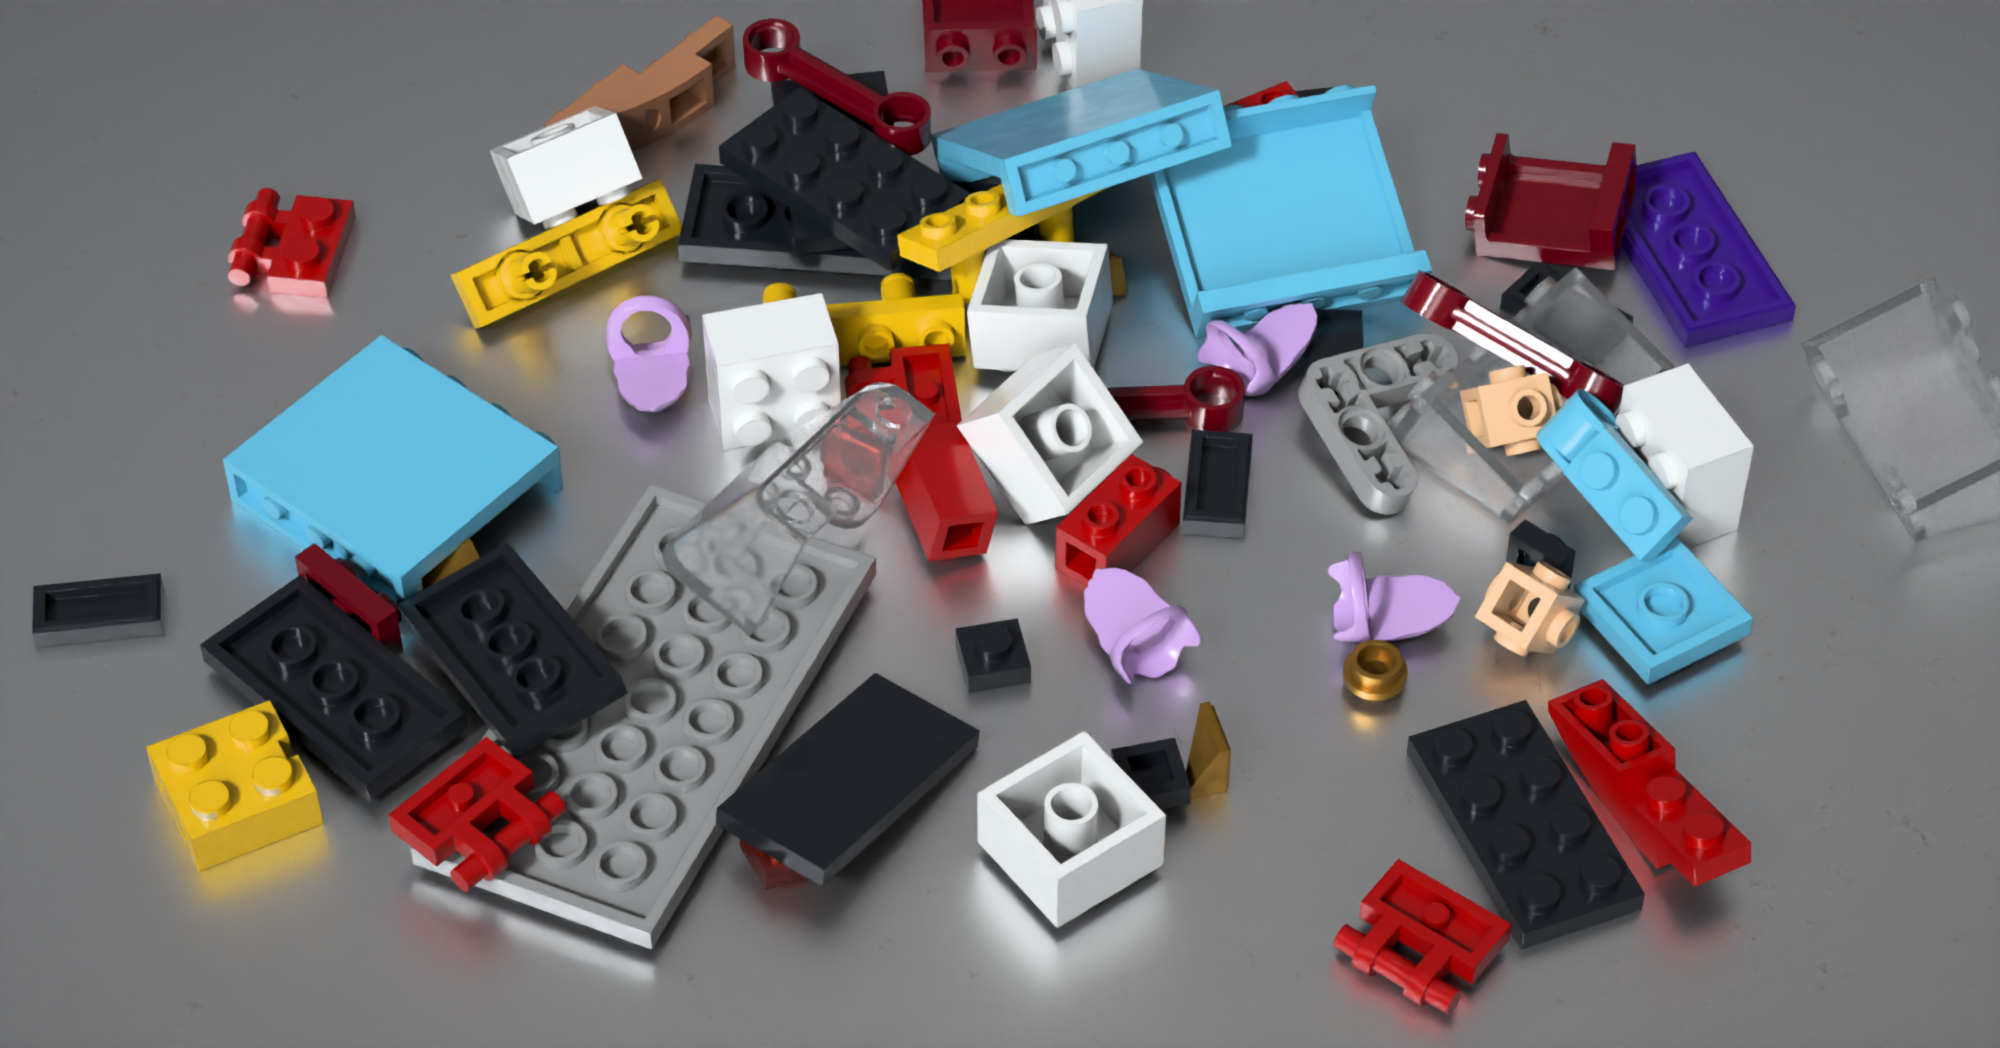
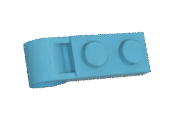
M1577 389L1536 433V439L1546 453L1560 467L1564 475L1639 561L1651 563L1690 523L1693 517L1618 434L1616 430L1619 426L1616 425L1614 414L1594 395L1583 389Z

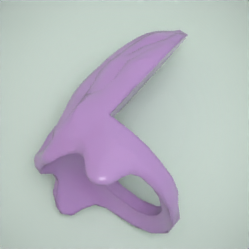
M636 296L623 301L615 307L607 319L605 345L615 364L613 373L618 381L619 392L629 405L634 406L638 411L659 413L673 405L687 388V374L690 368L688 349L692 340L690 318L688 315L685 316L679 307L667 299L657 296ZM639 311H654L664 316L670 322L671 333L666 340L633 345L624 337L621 331L622 324L631 314Z
M1298 303L1283 306L1268 313L1252 329L1244 334L1225 321L1211 320L1206 326V340L1197 353V359L1203 364H1213L1235 371L1244 382V397L1264 395L1295 365L1312 341L1318 322L1313 304ZM1227 335H1229L1235 341L1234 344L1230 341Z
M1356 551L1349 552L1346 560L1333 563L1328 568L1329 575L1340 584L1342 589L1338 601L1333 606V625L1337 631L1333 636L1338 641L1360 644L1369 640L1391 642L1420 636L1437 629L1451 619L1461 600L1460 596L1455 594L1453 589L1447 586L1446 582L1426 575L1398 577L1382 575L1366 579L1362 553Z
M1116 567L1096 569L1094 571L1093 578L1088 581V587L1084 590L1085 616L1099 637L1100 646L1110 656L1112 666L1127 683H1134V675L1151 679L1161 677L1175 668L1179 655L1186 646H1199L1202 643L1201 634L1187 611L1180 605L1170 606L1154 592L1152 587L1143 578Z

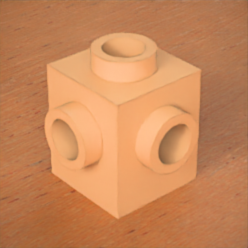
M1524 364L1488 372L1491 384L1459 391L1472 451L1504 445L1506 456L1542 449L1536 439V433L1562 407L1559 391L1554 384H1550L1548 372L1527 376Z
M1538 560L1535 567L1506 562L1501 572L1489 585L1485 599L1475 618L1497 631L1493 638L1516 654L1527 657L1530 651L1554 654L1557 648L1565 646L1575 634L1580 623V617L1577 613L1585 599L1567 588L1572 580L1569 576L1543 561Z

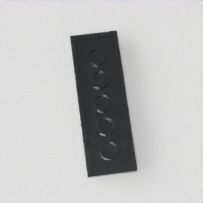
M695 164L678 242L680 262L882 276L905 273L912 278L951 280L950 267L938 272L907 259L890 272L854 248L796 254L788 206L725 166ZM952 181L971 194L979 191H988L1000 185ZM1038 224L1007 239L1036 241Z

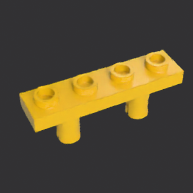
M657 179L632 190L629 195L617 201L593 208L563 224L554 226L459 270L450 276L474 328L477 329L679 235L682 225L662 180Z
M1002 184L988 191L975 192L965 198V202L943 213L927 215L921 219L920 224L898 234L900 256L938 272L950 267L953 287L952 294L962 293L963 302L970 304L987 248L1035 224H1038L1039 241L1075 242L1072 207L1107 188L1020 217L1009 214Z
M894 273L885 277L881 282L882 300L826 304L839 345V366H848L850 359L856 356H866L871 360L872 364L890 362L889 349L949 343L951 357L966 356L965 309L962 293L917 297L912 277L905 273ZM778 282L764 289L762 300L763 303L796 298L797 294L793 286Z

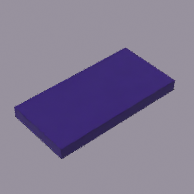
M1696 152L1637 165L1638 185L1624 234L1622 248L1684 347L1687 348L1793 321L1796 309L1795 303Z

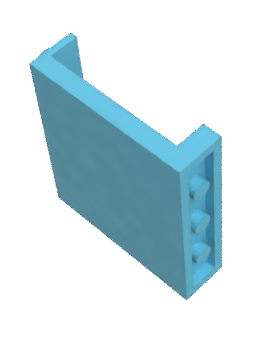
M1137 68L931 134V141L940 175L950 181L975 182L991 176L1001 178L1009 214L1017 217L1232 147L1221 95L1218 89Z
M1340 85L1328 90L1324 94L1303 98L1297 95H1284L1272 100L1268 104L1247 108L1241 105L1224 106L1223 109L1232 147L1149 174L1196 339L1206 337V326L1211 320L1225 321L1239 331L1252 329L1268 313L1289 304L1312 303L1314 309L1353 310L1401 301L1418 270L1429 274L1432 273L1426 249L1414 250L1372 115L1371 108L1377 94L1375 85L1355 88L1352 85Z
M383 335L376 338L223 458L232 502L305 550L315 543L333 559H344L354 569L360 581L375 593L378 591L386 593L395 602L397 607L399 603L423 590L422 577L454 552L460 543L466 538L472 537L536 482L541 483L556 494L563 489L559 447L548 435L540 431L534 432L512 418L501 405L496 403L490 404L468 390L455 376L444 375L424 362L414 350L402 348Z

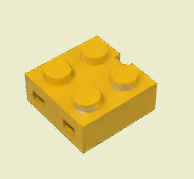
M270 700L146 746L154 781L198 872L323 824L317 791L299 756H292L289 736Z

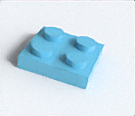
M1677 536L1651 563L1639 561L1636 556H1633L1574 585L1573 592L1585 599L1580 611L1647 685L1751 633L1753 617Z

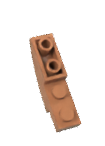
M717 15L699 29L689 33L682 42L661 58L651 62L640 74L622 64L604 79L593 84L587 92L566 108L556 112L544 124V127L597 106L617 114L631 151L643 148L672 134L715 106L713 84L736 67L733 24Z

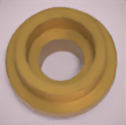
M1369 640L1362 642L1354 648L1353 652L1348 655L1344 662L1343 680L1345 685L1352 693L1363 699L1382 701L1393 698L1404 689L1407 682L1408 669L1406 662L1402 658L1400 651L1386 641Z

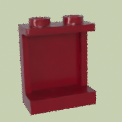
M922 0L925 73L1037 69V23L1034 15V0Z
M1496 133L1491 153H1482L1478 167L1479 194L1478 196L1471 195L1466 207L1465 227L1466 230L1474 231L1476 255L1615 270L1638 185L1636 145L1612 142L1606 165L1514 156L1510 152L1509 134Z

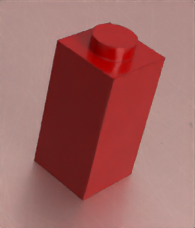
M959 421L921 424L901 428L890 469L928 561L987 554L998 515L996 505L969 443L957 427Z
M1131 454L1056 526L1055 569L1088 587V581L1093 578V573L1096 569L1116 567L1132 572L1180 524L1182 482L1172 477L1163 468L1154 467Z

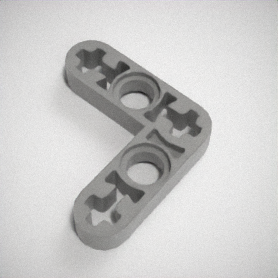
M1419 333L1319 359L1310 365L1298 388V398L1301 406L1361 502L1376 513L1392 515L1403 511L1418 485V475L1413 464L1378 409L1435 394L1445 389L1458 366L1459 355L1452 343L1440 335ZM1421 358L1423 362L1417 363L1418 359ZM1364 369H1381L1391 377L1393 383L1390 385L1378 384L1366 375ZM1354 427L1364 431L1370 437L1372 444H1355L1346 437L1343 429Z

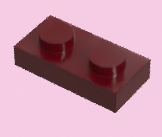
M315 543L295 556L298 576H302L396 655L404 652L399 623L402 621L401 613L395 602L382 591L375 593L359 580L356 572L348 562L342 558L333 559Z

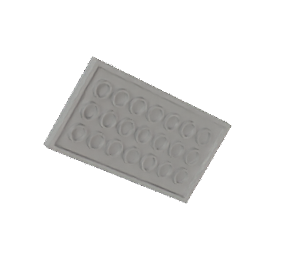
M649 484L566 610L621 675L628 694L517 758L519 762L533 772L535 788L526 794L525 797L535 803L547 792L553 791L564 801L566 812L551 823L552 831L535 845L526 843L507 859L508 867L491 881L482 879L475 886L653 949L724 830L716 825L717 807L759 772L876 576V557ZM489 728L482 740L488 737L508 752ZM500 815L481 832L490 839L510 822ZM410 847L413 864L451 877L450 871L466 859L456 851L436 867Z

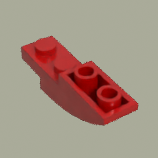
M1604 679L1548 701V712L1582 774L1629 839L1656 869L1672 864L1696 887L1751 863V842L1676 770L1675 748Z

